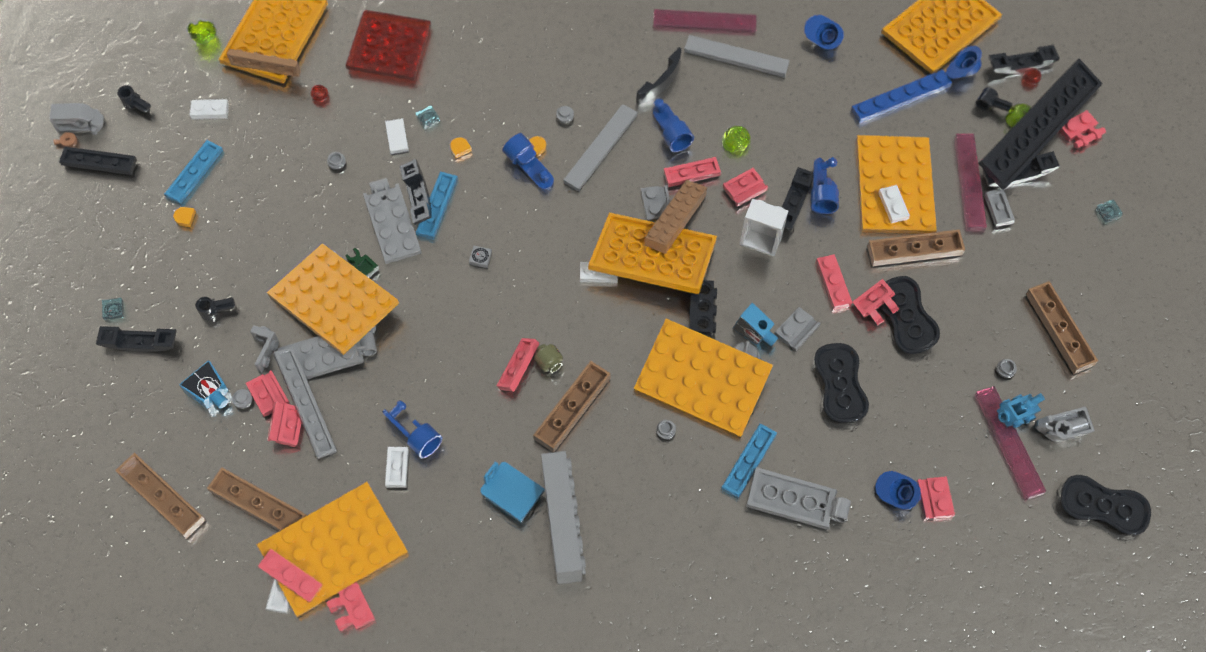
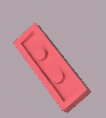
M716 157L664 168L663 171L668 187L684 184L686 180L695 182L721 176V170Z
M835 254L817 258L816 264L833 310L852 306V300Z
M522 338L496 385L500 390L515 391L540 344L536 339Z
M270 549L258 565L261 570L309 603H311L323 586L272 549Z

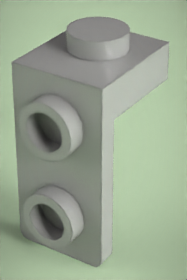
M253 325L250 332L254 340L265 343L255 362L256 369L262 373L264 368L269 366L270 357L273 351H276L278 348L279 340L275 332L269 328Z

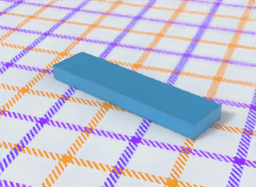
M206 140L164 193L165 197L181 205L222 153V147Z
M440 171L430 195L432 216L430 219L419 223L416 230L417 236L434 240L457 183L458 176Z
M761 423L758 425L722 485L721 490L737 499L740 498L756 467H758L776 437L777 432Z

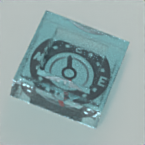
M432 106L416 113V117L424 129L440 122V118Z
M1114 199L1102 203L1096 208L1105 223L1120 218L1123 215Z
M122 298L102 300V317L104 320L124 317Z

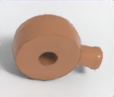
M70 132L64 133L60 139H54V144H61L62 147L74 148L78 143L77 137Z

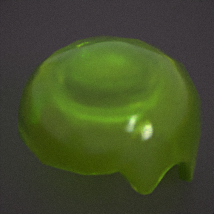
M199 20L196 25L190 22L187 27L191 39L198 44L210 42L215 38L217 32L215 25L210 21Z
M1023 103L1014 105L1010 112L1006 114L1008 125L1013 127L1031 106Z
M731 126L722 136L724 148L731 153L738 150L743 152L750 145L751 141L748 130L742 126Z

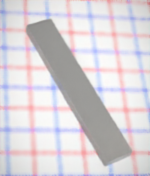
M689 35L684 48L686 53L785 77L790 61Z
M622 104L564 178L563 183L579 192L637 117V112Z
M293 346L275 351L273 355L317 460L336 453L337 450Z

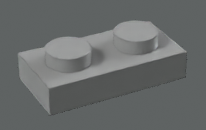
M1001 189L986 192L984 196L995 226L1013 224L1015 218L1005 191Z

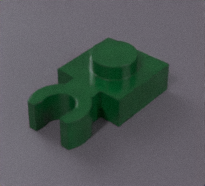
M356 248L353 249L355 257H350L348 254L345 255L347 261L368 278L379 270V266L369 256L365 254L361 257L359 250Z

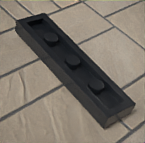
M64 146L59 163L62 166L132 175L137 159L133 155Z

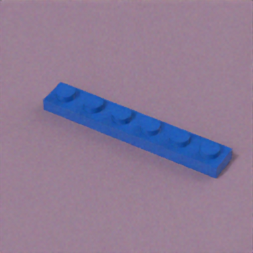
M941 70L853 105L851 111L858 122L862 123L949 88L952 82L944 70Z

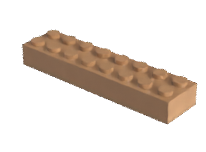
M686 180L646 235L645 246L666 254L706 197L707 187Z
M960 229L869 240L867 245L872 266L960 256L965 251Z
M1050 281L1028 289L1026 293L1027 298L1073 374L1095 366L1098 362L1096 356Z
M590 361L534 433V440L550 451L555 452L610 380L611 373Z
M136 453L132 454L115 470L186 539L206 521L200 513Z
M222 467L207 487L210 493L278 531L307 516L305 513Z

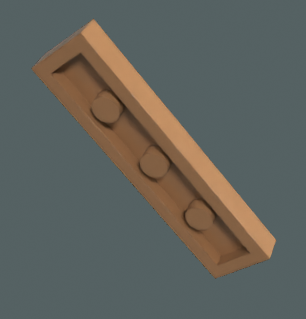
M229 49L227 53L230 64L233 66L299 77L301 72L298 61L233 49Z

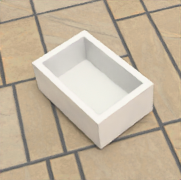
M752 199L745 216L739 245L775 257L782 238L788 210L780 206L767 204L762 200Z

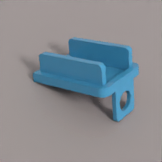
M494 462L484 475L485 484L480 490L482 496L519 522H522L545 492L543 487L506 462L500 463L499 466L497 462Z

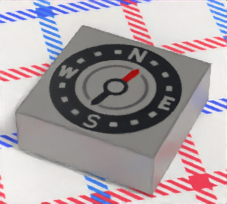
M473 246L469 265L488 268L492 249Z

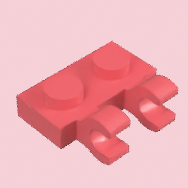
M883 279L853 301V304L864 318L870 315L877 325L884 321L876 311L881 305L885 303L893 314L899 310L896 303L892 300L895 293Z
M357 582L338 592L339 598L326 602L331 613L345 606L349 614L335 620L339 631H343L352 625L357 630L375 621Z

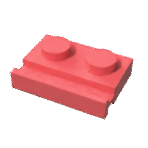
M754 168L723 183V189L732 201L734 200L737 207L768 190V186L763 183V179Z
M272 370L266 375L263 374L245 383L263 417L272 414L276 401L281 404H290Z
M276 401L273 406L267 441H275L279 444L296 447L301 428V419L296 407Z
M947 476L924 480L918 479L917 483L921 491L920 502L924 520L954 517L955 512Z

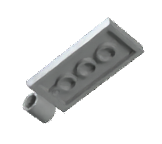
M387 178L370 182L372 194L367 195V193H363L385 264L421 254L399 183L390 189Z
M368 332L344 355L320 336L278 348V350L293 346L306 379L364 363L363 356H371L377 352L372 332Z
M756 467L746 507L829 530L830 519L842 523L847 522L851 501L842 497L835 498L837 495L836 489Z

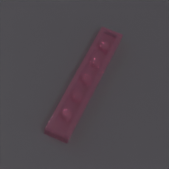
M654 9L653 27L756 32V15Z
M956 134L955 142L967 230H986L987 225L974 134Z
M995 386L977 391L975 395L1026 500L1045 494L1047 491L1016 429L1013 426L1007 427L998 418L996 410L1000 408L999 404L1002 403V400Z

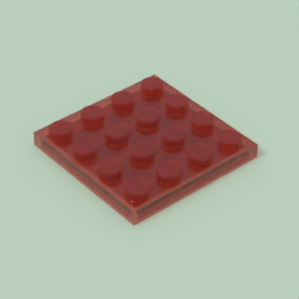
M364 10L346 62V69L414 81L431 28V21Z

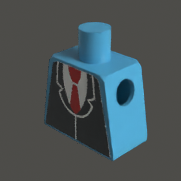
M753 303L743 312L733 327L735 331L757 346L763 340L772 347L778 340V337L770 331L775 325L774 322Z
M209 360L179 384L186 395L207 409L214 404L219 409H222L228 404V400L224 395L229 390Z

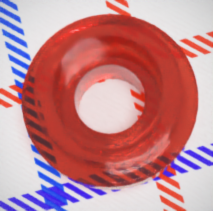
M1030 68L1025 71L1023 79L1030 85H1036L1041 80V72L1036 68Z
M315 85L310 95L314 101L322 102L328 98L329 93L323 85Z

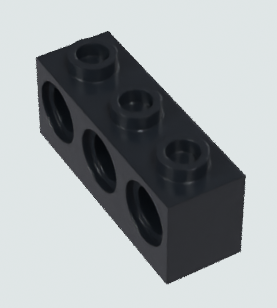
M703 280L700 292L704 291L708 294L690 293L688 328L711 338L712 333L716 334V322H713V316H716L717 305H713V300L717 299V288H714V281ZM700 308H704V309H706L707 311L702 312V311H700L699 309H700ZM704 325V326H706L707 328H706V329H701V328H699L698 326Z

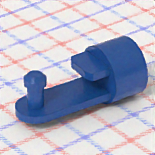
M660 98L654 101L653 115L663 130V139L672 152H680L687 149L693 143L694 135L684 121H680L678 116L674 115L668 104L664 103Z
M523 133L514 135L506 142L502 152L513 164H518L540 189L546 190L551 188L554 178L535 157L534 145Z
M834 157L829 158L827 161H824L822 158L814 160L811 209L819 214H831L839 208V190L836 183L827 178V168L837 166V160Z
M398 400L397 405L390 412L384 409L382 413L408 438L407 445L420 458L430 456L440 446L442 436L430 424H421L414 419L412 423L417 428L411 434L395 418L402 410L407 408V405L402 400Z

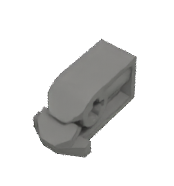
M51 104L49 119L57 132L91 131L93 135H96L103 127V115L98 109H92L87 104Z
M1086 407L1046 416L1035 421V428L1054 442L1073 439L1095 431Z

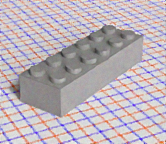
M566 451L541 454L557 584L582 581V574H586L584 556H580V554H583L581 535L577 536V534H580L579 516H574L577 515L576 496H574V479L571 477V458H566Z

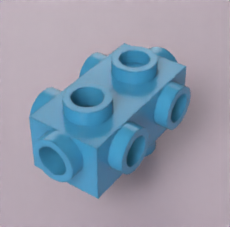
M1040 393L1035 397H1032L1031 394L1026 396L1020 394L1011 401L1007 399L1000 403V408L996 410L998 418L1007 427L1013 426L1014 429L1024 424V421L1026 424L1036 419L1035 415L1041 411L1038 404L1044 401L1045 398Z

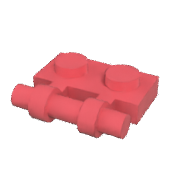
M1086 110L1070 119L1059 132L1068 142L1074 139L1076 142L1073 143V146L1078 149L1087 146L1092 140L1100 139L1106 133L1104 127L1095 129L1098 122Z

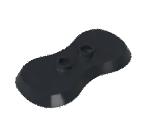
M898 276L885 281L895 293L892 300L896 303L899 310L893 314L885 303L880 308L892 320L897 346L909 354L921 353L932 348L940 338V329L936 321L923 308L921 290L918 283L908 276Z
M831 343L820 347L815 353L814 363L825 385L823 407L826 414L837 422H854L864 418L869 410V401L858 381L859 356L853 347L844 343Z
M1085 475L1070 476L1063 484L1061 503L1064 510L1071 516L1082 520H1102L1129 535L1141 534L1148 528L1151 519V507L1149 501L1139 492L1128 489L1114 490L1106 488Z

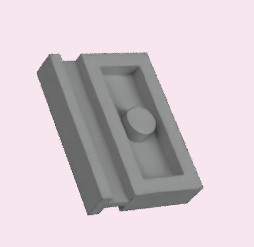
M664 185V187L641 188L646 221L656 222L670 203L667 185Z
M798 307L775 331L774 335L787 346H791L796 352L820 327L821 323L816 322L811 315Z

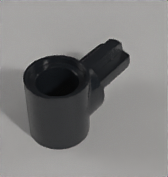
M124 85L118 89L117 95L125 108H137L144 113L150 111V103L141 99L140 95L134 92L131 86Z
M991 87L984 88L975 102L976 106L983 111H988L995 107L1010 112L1013 105L1009 101L998 98L997 91Z
M201 297L196 301L195 307L202 319L212 320L218 315V312L235 308V301L232 297L217 301L214 298Z

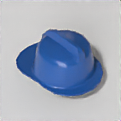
M814 15L805 23L804 32L806 37L818 46L829 50L838 47L842 43L844 38L843 29L831 19L823 15Z
M977 46L963 49L947 67V76L957 79L976 74L982 64L981 49Z
M884 472L876 481V493L879 498L899 509H911L921 500V491L918 483L899 472Z

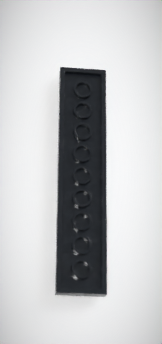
M1080 58L1077 59L978 164L1004 190L1103 83Z

